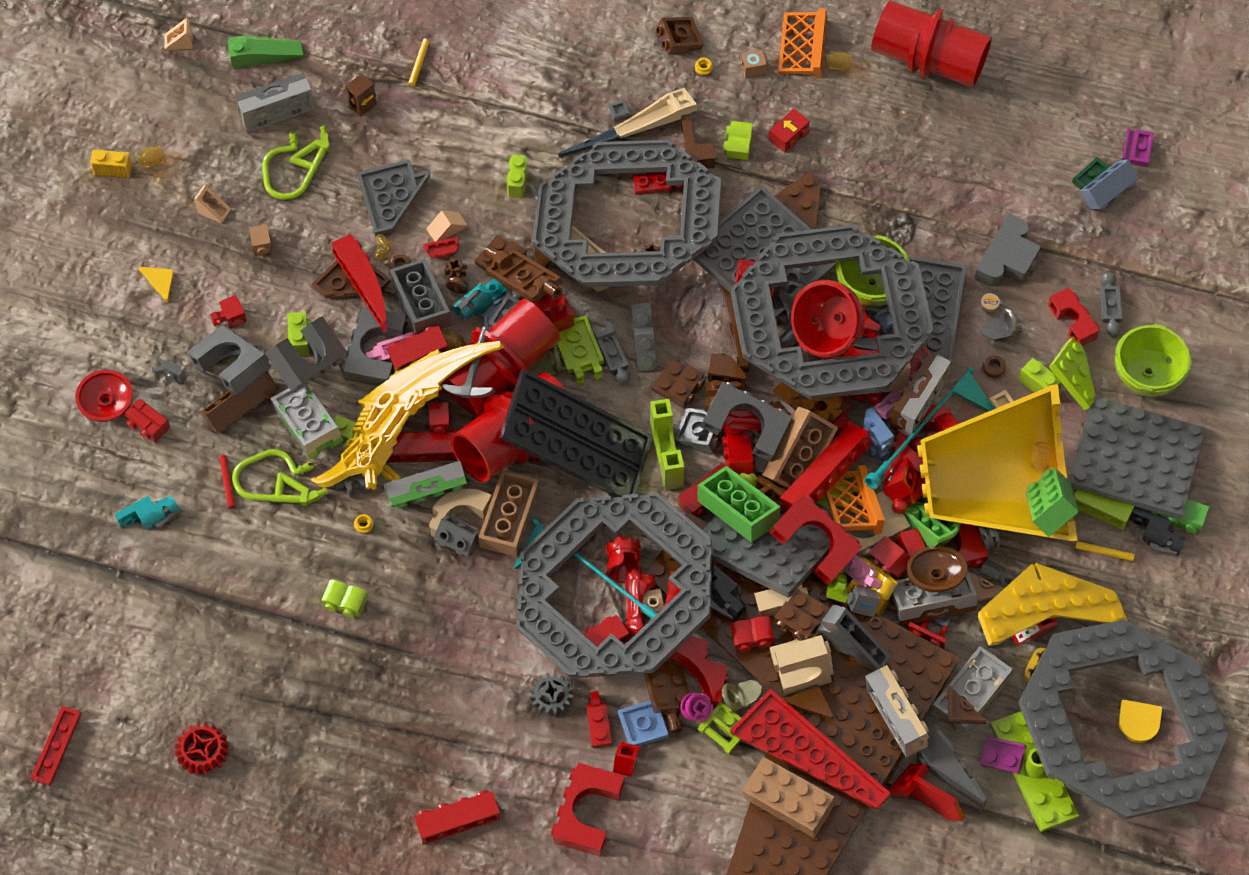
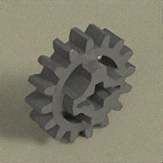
M546 673V678L540 675L539 682L533 681L534 687L530 688V693L532 694L530 695V701H534V708L539 706V713L546 711V716H549L550 712H553L554 716H557L558 710L564 713V706L570 707L569 701H573V695H571L573 687H569V680L564 682L565 677L563 675L557 678V673H554L553 677ZM550 689H551V691L553 692L554 700H552V696H550V694H549V693H550Z

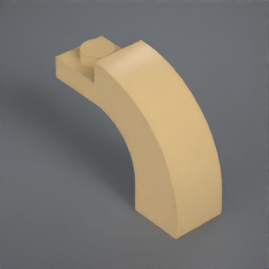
M460 489L443 496L432 508L433 518L429 524L431 536H435L440 520L448 514L455 516L460 513H470L484 519L490 506L492 495L476 489Z

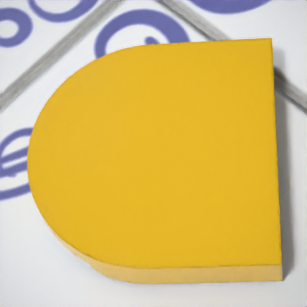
M1122 700L1119 714L1120 730L1132 742L1145 743L1156 736L1160 728L1162 707Z

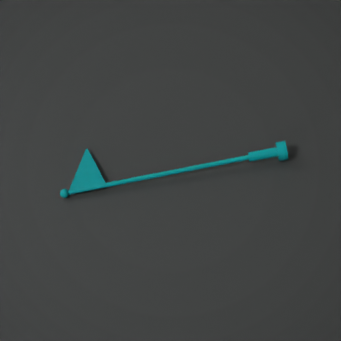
M972 366L967 368V372L894 455L888 461H885L875 473L871 472L865 477L864 482L869 488L877 489L881 484L880 478L891 467L893 460L953 393L987 412L994 410L992 404L971 375L974 373Z
M533 518L531 521L532 525L536 527L525 547L545 529L537 518ZM577 552L573 554L637 604L641 611L651 619L658 614L646 604L640 603ZM520 556L514 565L515 569L521 566Z

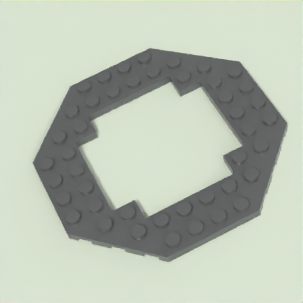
M671 140L597 142L586 154L584 152L572 160L573 163L567 168H561L553 174V178L547 182L543 181L538 187L532 237L533 246L583 287L660 285L718 241L722 181L717 175H712L709 169L700 162H695L692 156L684 150L678 149ZM667 172V186L684 185L680 237H661V247L658 252L587 253V239L570 240L576 189L594 188L596 174Z
M853 224L777 234L769 247L764 249L758 256L757 261L746 270L739 282L731 288L732 303L743 358L809 400L887 390L933 333V324L919 264L905 259L901 253L891 247L887 248L880 244L881 241L869 234L862 233ZM859 260L862 276L881 273L894 334L876 337L879 353L804 363L800 346L781 349L769 288L787 286L785 269Z
M658 492L641 496L630 494L616 498L605 496L596 497V499L585 500L584 498L576 499L520 552L521 570H519L520 589L516 628L569 678L654 673L711 617L712 539ZM632 523L681 565L669 577V581L680 592L626 645L611 633L596 647L548 603L561 590L549 577L603 525L618 536Z
M1126 620L1053 634L1018 701L1046 775L1053 780L1056 778L1066 784L1065 787L1079 795L1082 793L1091 798V801L1100 807L1112 810L1117 813L1116 816L1123 820L1196 804L1202 795L1229 735L1199 661ZM1136 658L1143 676L1161 672L1190 742L1178 744L1173 748L1179 761L1178 765L1111 779L1105 761L1091 764L1085 763L1058 694L1073 691L1075 688L1069 672Z

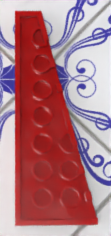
M772 689L730 729V733L733 736L876 810L891 796L887 789Z

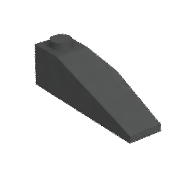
M938 729L927 740L928 747L917 752L918 763L927 765L931 774L981 808H984L988 800L976 780L973 777H968L966 765L963 761L957 760L953 753L956 751L943 732Z

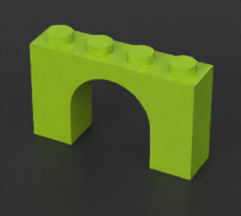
M670 400L651 401L650 425L664 490L684 487V463L681 450H676L673 413Z

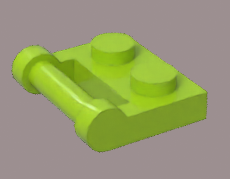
M721 702L712 711L711 716L700 724L698 730L702 734L706 733L730 755L742 741L730 733V729L741 717L735 712L729 713L731 709ZM714 723L733 739L728 742L713 730L710 725Z

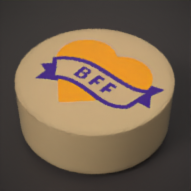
M988 293L982 297L980 305L985 312L992 313L999 308L1000 300L997 295Z

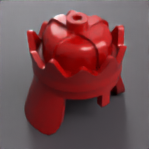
M618 536L612 543L609 542L608 546H605L609 559L605 575L614 582L625 583L626 575L632 569L642 573L639 564L642 546H640L639 539L635 540L625 536Z

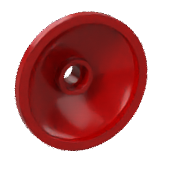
M99 370L89 374L80 382L76 390L75 400L83 416L96 422H108L121 417L129 409L133 400V389L129 380L123 374L113 370Z

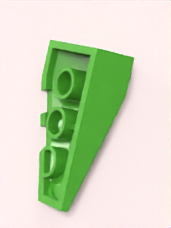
M250 35L228 38L233 69L304 58L301 41Z

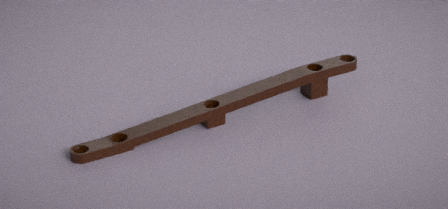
M681 119L685 152L692 156L695 162H700L707 169L715 168L713 143L695 145L691 119ZM718 282L734 342L737 365L743 372H749V363L742 356L731 293Z

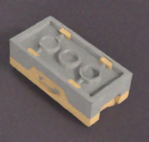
M979 646L948 686H952L981 715L1010 679L1013 669ZM946 688L933 704L931 714L938 719L941 717L948 721V692ZM951 723L956 727L955 731L963 737L973 725Z
M886 665L865 676L867 691L905 757L907 758L928 747V727L924 721L920 722L918 719V710L914 704L910 705L908 702V693L904 687L900 688L897 681L899 679L895 671H890Z

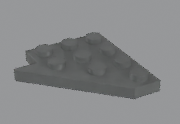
M409 159L357 172L375 237L391 233L395 230L431 177L430 171L414 174Z

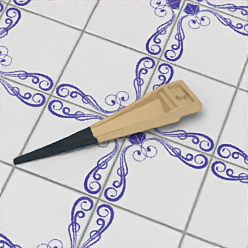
M685 88L667 93L626 121L585 142L559 152L558 156L560 158L592 148L597 142L614 141L680 120L682 115H688L697 111V104Z

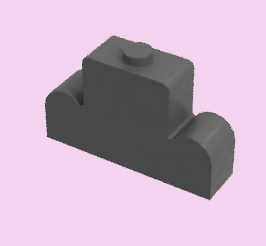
M1008 214L977 267L974 279L989 286H997L1001 283L1004 274L1018 282H1024L1030 270L1034 271L1038 263L1036 260L1040 250V245L1026 239L1028 232L1027 222Z
M832 605L816 629L836 651L854 656L859 664L868 669L876 671L884 667L891 656L845 607Z

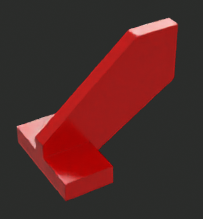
M910 763L889 788L893 796L908 797L910 794L947 820L963 821L965 818L955 797L923 779L929 772L927 765Z

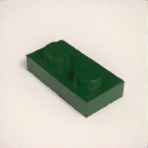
M1096 157L1073 178L1072 183L1082 190L1110 167Z

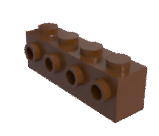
M266 371L237 395L229 390L201 410L200 413L212 431L221 433L226 431L232 422L241 420L246 412L256 409L261 401L271 398L279 388L268 371Z

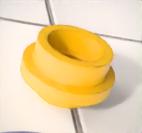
M700 58L695 63V71L700 75H708L713 69L711 61L707 58Z
M365 514L359 515L354 521V527L359 533H368L374 526L373 519ZM367 523V526L362 527L361 524Z

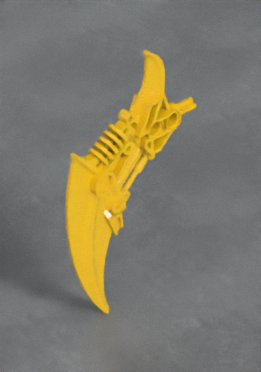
M500 341L453 349L419 362L378 386L364 398L358 400L365 408H363L357 423H355L352 429L354 437L347 441L348 448L341 454V460L330 470L311 480L319 487H330L349 476L362 473L365 477L366 488L376 489L377 476L382 472L383 466L392 454L393 446L397 443L396 438L403 429L402 427L408 417L414 415L419 408L425 405V402L438 396L439 390L442 389L440 384L455 371L486 353L500 350L504 346Z

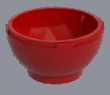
M831 280L816 281L800 290L795 297L791 311V325L799 345L806 352L819 357H832L842 354L858 341L864 327L865 314L861 301L850 288L842 283ZM838 314L841 316L840 321L837 319ZM815 317H817L818 323H815Z

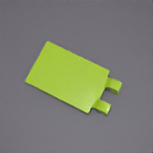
M586 315L574 318L575 326L559 332L561 340L557 343L564 365L567 367L566 370L568 374L574 373L578 386L585 384L583 373L585 371L593 370L596 381L603 379V371L600 364H604V359Z

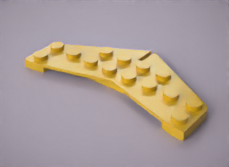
M1032 563L978 613V618L989 646L998 645L1006 641V639L1049 618L1064 617L1100 623L1120 620L1128 621L1118 595L1113 590L1038 563L1034 565Z

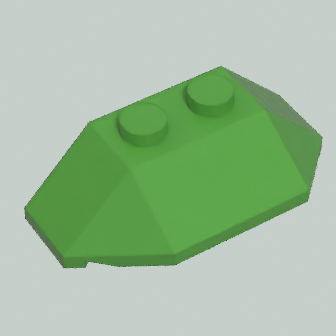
M917 500L912 504H907V510L903 513L911 526L910 530L918 528L925 547L947 544L962 527V524L958 522L930 518V515L925 514L924 503H919Z

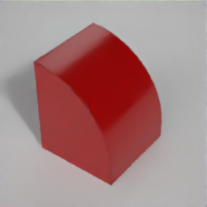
M620 741L615 754L612 772L632 777L640 747Z

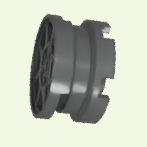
M976 526L986 551H989L990 548L996 549L1000 547V540L996 529Z

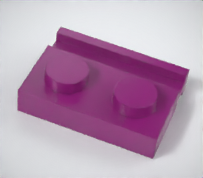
M1128 128L1122 160H1129L1131 164L1148 167L1154 133L1142 130L1133 131Z
M986 736L987 740L979 764L1020 775L1027 746Z

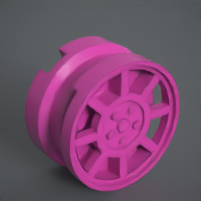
M689 693L681 702V712L687 720L702 722L707 720L712 714L713 704H711L710 697L706 694Z

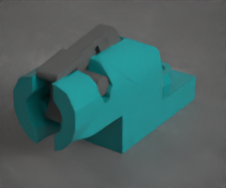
M492 279L485 286L481 283L457 301L452 306V309L457 316L461 314V320L465 321L476 313L479 316L482 315L492 305V302L503 297L507 291L499 282Z
M148 495L114 515L120 528L130 526L138 519L146 530L154 526L161 528L168 521L176 517L180 510L171 495L157 500L155 504Z

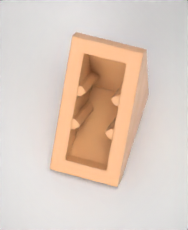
M184 19L165 34L166 50L193 49V33L189 19Z
M206 185L202 187L194 199L199 214L219 223L224 221L231 210Z
M441 211L427 227V231L435 242L444 240L468 228V225L459 212Z

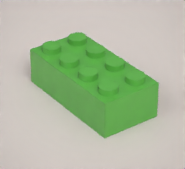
M727 466L698 484V502L751 543L767 533L780 520V506Z
M1055 466L1051 470H1046L1037 482L1031 483L1027 487V491H1025L1032 521L1048 537L1079 512L1070 481Z

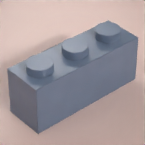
M1120 160L1080 190V193L1090 210H1102L1108 206L1109 201L1120 197L1123 190L1131 188L1139 177L1129 160Z

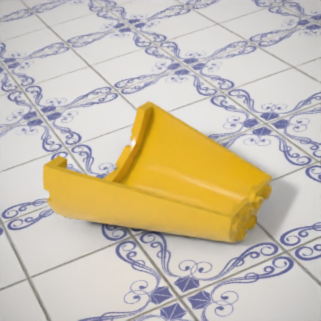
M1058 384L1046 387L921 440V445H917L918 455L923 457V464L920 465L921 478H925L926 484H922L923 496L928 498V503H924L925 514L930 515V518L1048 537L1032 521L1025 491H1027V487L1031 483L1037 482L1046 470H1051L1054 466L1067 478ZM1072 517L1049 538L1077 541L1074 518Z

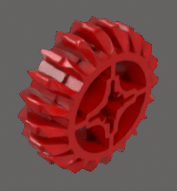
M197 722L196 728L189 725L190 731H182L184 737L178 736L177 738L179 743L175 744V749H177L175 756L178 757L177 762L182 764L183 770L188 769L189 774L195 771L196 776L199 777L201 772H204L205 776L208 775L209 770L215 773L216 766L222 769L221 762H227L225 755H229L230 752L227 748L230 745L226 741V734H222L221 728L216 730V725L212 724L209 727L206 722L201 727L200 723ZM194 740V745L187 751L189 744ZM198 744H200L201 747H203V749H205L204 751H205L206 755H204L203 751L200 750V747H199ZM218 746L215 755L210 758L211 752ZM197 759H202V760H204V761H203V762H196L195 760H197Z

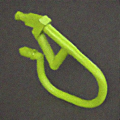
M326 126L320 127L321 140L316 139L291 156L290 163L309 169L301 187L292 193H279L271 187L269 162L272 157L279 153L292 152L298 149L297 133L294 130V134H292V131L289 133V146L277 147L267 153L262 163L265 189L272 197L280 200H289L299 197L306 191L325 153H328L331 148ZM313 150H319L313 162L301 159Z
M278 449L265 450L243 460L236 466L232 475V483L236 492L247 500L300 503L301 506H308V504L328 494L325 487L322 490L310 492L308 487L282 472H279L277 475L275 494H251L244 491L239 483L241 471L246 466L266 457L279 456L283 458L294 476L303 475L315 467L314 462H307L302 466L299 465L297 468L290 455ZM284 483L301 492V496L283 495Z

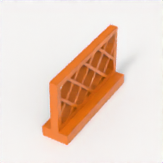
M819 8V12H784L778 67L779 74H814L815 78H822L828 23L826 8ZM788 18H796L798 21L791 26L788 23ZM809 18H815V22L810 26L805 22ZM803 24L806 29L799 33L796 28ZM793 31L797 36L789 40L786 36ZM810 31L814 36L807 40L804 35ZM801 39L805 43L798 48L794 43ZM791 46L795 51L788 55L785 50ZM809 46L812 51L806 55L802 50ZM799 53L803 58L796 62L792 58ZM788 61L793 64L790 68H783V65ZM805 61L811 64L810 68H802L800 65Z
M859 465L857 470L847 471L845 475L841 476L834 487L826 492L825 497L834 522L841 524L840 520L842 518L850 522L849 524H841L845 531L872 530L873 534H881L885 519L874 489L869 488L864 482L865 477L868 475L866 465ZM851 477H853L854 482H853V483H850L849 481L845 480L844 478H851ZM841 483L842 485L848 488L846 490H843L839 488L838 485ZM853 490L859 493V495L856 497L849 492ZM835 491L839 493L840 496L837 498L834 495H832L831 492ZM846 497L850 499L852 502L848 504L842 499ZM856 503L863 507V510L857 509L854 505ZM838 504L846 509L842 512L835 508V506ZM851 511L857 514V516L853 518L846 513ZM862 517L869 523H862L859 519Z

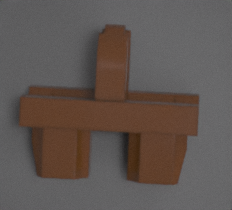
M761 476L757 477L755 488L779 505L781 510L780 497L788 489L785 487L779 488L771 479L766 480Z

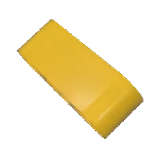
M861 557L877 571L875 577L882 582L879 589L871 586L868 589L877 591L879 597L889 600L898 582L875 563Z

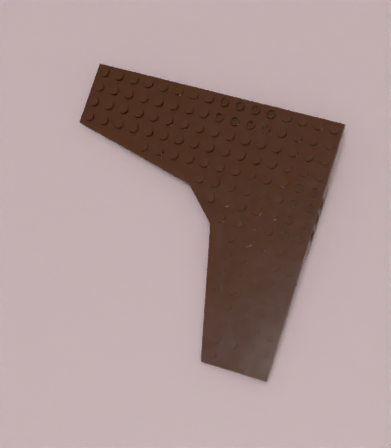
M688 512L685 514L701 530L709 524ZM662 549L646 574L654 575L656 587L667 595L671 571L675 572L681 565ZM712 560V563L738 584L739 593L737 595L748 607L744 615L737 621L760 617L754 593L770 589ZM807 577L802 583V587L807 588L810 597L828 608H831L832 605L847 608L891 655L885 666L887 665L890 671H895L899 679L897 681L900 688H905L909 696L907 698L910 705L914 704L919 713L917 717L920 722L924 721L959 663L960 658L875 613L874 617L852 612L847 601L844 603L827 598L826 586ZM711 608V617L700 628L719 646H722L733 659L737 660L747 672L754 676L762 686L763 696L770 689L783 700L796 694L793 693L785 696L779 672L776 673L770 647H754L748 652L736 651L730 624L737 621L731 620ZM775 615L769 616L775 641L770 647L796 639L792 635L793 633L788 630L783 631L776 626ZM829 643L834 675H831V683L821 685L819 688L834 718L829 719L828 717L813 714L792 705L790 706L886 788L905 755L867 691L865 676L875 670L862 666L856 661L854 656L836 651ZM766 753V759L834 796L835 806L816 837L813 838L750 802L727 875H828L871 807Z

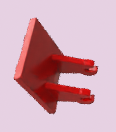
M930 620L924 621L921 627L912 622L909 623L908 631L946 650L947 639L943 637L948 630L947 626L944 625L940 634L937 635L926 630Z

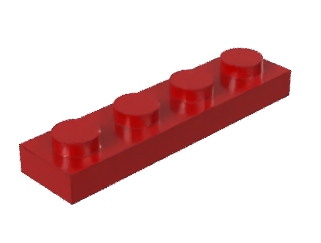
M61 706L31 776L33 782L51 787L82 715L80 711Z

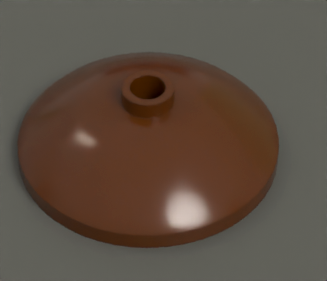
M930 546L917 551L911 556L907 564V574L910 581L922 590L936 593L946 592L958 587L965 580L967 563L960 553L951 548Z

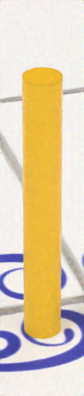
M423 39L408 83L410 86L414 87L416 85L430 43L428 39Z
M1079 541L1076 542L1075 549L1133 561L1135 556L1134 553Z

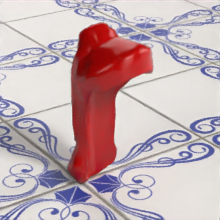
M740 409L731 412L726 417L722 428L729 434H738L745 430L761 431V423L755 414L748 410Z
M632 569L626 575L625 591L643 604V597L649 588L656 586L655 576L643 574L636 569ZM626 597L627 614L625 628L629 632V636L634 637L645 626L643 612L637 604Z

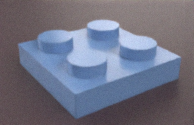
M651 700L618 710V716L629 744L641 746L668 738L661 713H654Z

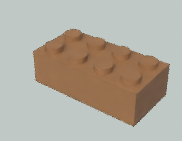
M798 406L762 475L788 489L829 446L838 427L815 413Z
M505 470L501 471L478 537L480 548L517 557L540 490L539 479Z
M765 757L762 758L742 790L744 799L813 838L816 837L835 806L834 796Z

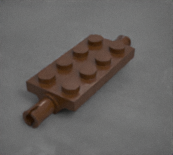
M490 245L484 249V256L493 260L492 265L486 269L487 275L532 303H536L546 294L551 295L555 299L562 295L563 290L558 287L562 283L560 276L515 249L509 253L501 250L498 251Z
M668 658L654 673L643 674L654 713H662L664 717H667L670 733H674V731L679 733L683 728L681 727L678 714L681 712V702L689 694L682 665Z

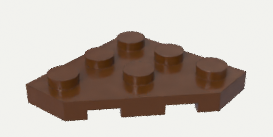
M808 172L774 195V197L809 228L816 229L821 184Z
M337 260L311 284L312 288L324 298L360 296ZM371 264L382 292L391 283V280Z

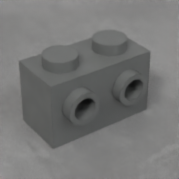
M448 514L440 520L434 540L444 547L456 550V553L459 555L468 556L475 551L481 530Z

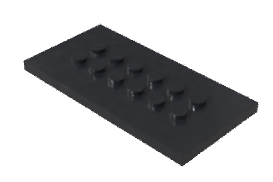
M523 369L520 371L499 439L614 497H623V495L637 493L653 435ZM529 417L534 421V423H529Z

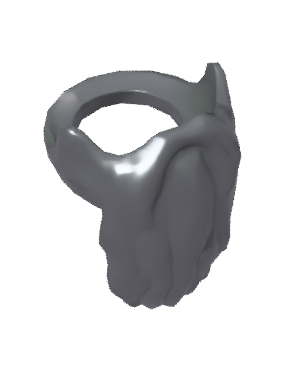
M1006 308L1002 311L1000 318L987 322L982 327V335L996 340L1014 335L1022 329H1017V321L1013 311Z

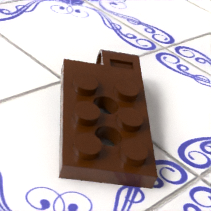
M782 382L773 389V393L795 411L799 406L815 413L832 424L849 408V404L839 396L809 400ZM818 404H825L827 409L821 411L816 406Z

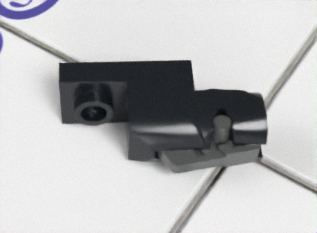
M1134 506L1129 520L1138 526L1147 527L1142 540L1149 543L1154 551L1178 556L1186 538L1172 530L1168 531L1171 520Z
M712 563L711 608L725 617L737 621L744 615L748 607L737 595L739 593L738 584Z

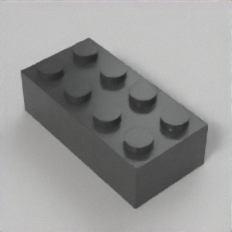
M426 259L390 269L392 286L405 314H407L414 334L418 335L430 326L436 327L439 325L440 330L452 326L450 310Z

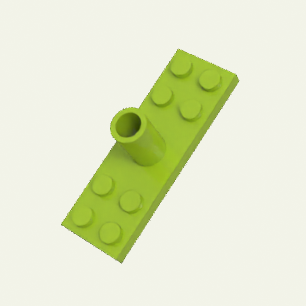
M1022 711L991 722L990 727L996 738L1027 746L1020 775L1014 773L1013 775L1040 832L1078 819V812L1064 783L1056 778L1053 780L1046 775Z

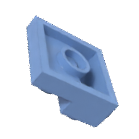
M871 407L866 410L863 429L868 430L870 434L871 445L868 451L877 460H885L891 454L894 435L874 408Z

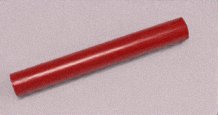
M220 455L219 460L228 509H234L236 506L227 455Z

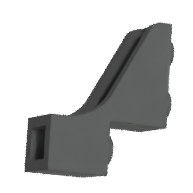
M650 302L631 304L637 370H657Z

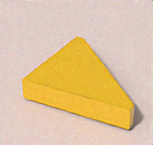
M139 267L140 273L148 280L149 284L159 293L164 301L168 303L174 270Z

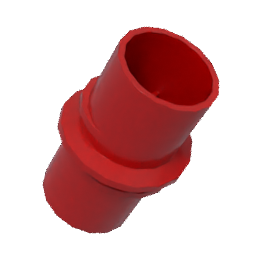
M890 0L886 4L876 26L871 51L908 64V72L916 73L919 70V76L923 80H927L932 74H936L973 88L981 75L988 57L992 36L956 24L954 18L945 20L944 9L939 8L934 15Z
M523 298L495 325L491 326L489 332L486 331L484 333L486 342L500 341L504 348L481 356L473 387L494 388L496 392L492 395H501L509 388L515 390L520 371L525 369L530 372L529 369L561 340L558 330L550 319L529 300ZM476 328L471 333L474 344L478 343L482 328ZM471 362L451 374L442 384L453 386L465 385ZM449 392L458 404L475 417H479L482 414L483 403L490 397L462 398Z
M540 373L537 375L543 378L544 380L566 390L564 386L555 377L549 375L548 373ZM512 392L490 396L483 403L482 415L451 436V446L457 461H460L462 468L479 482H487L513 462L515 464H524L529 458H536L499 439L513 396ZM529 417V423L532 424L534 421Z

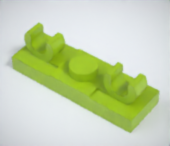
M843 568L833 581L826 585L827 598L846 603L848 585L846 572L843 571Z

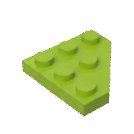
M1072 337L1063 346L1049 368L1085 411L1093 404L1094 396L1096 395L1085 350Z

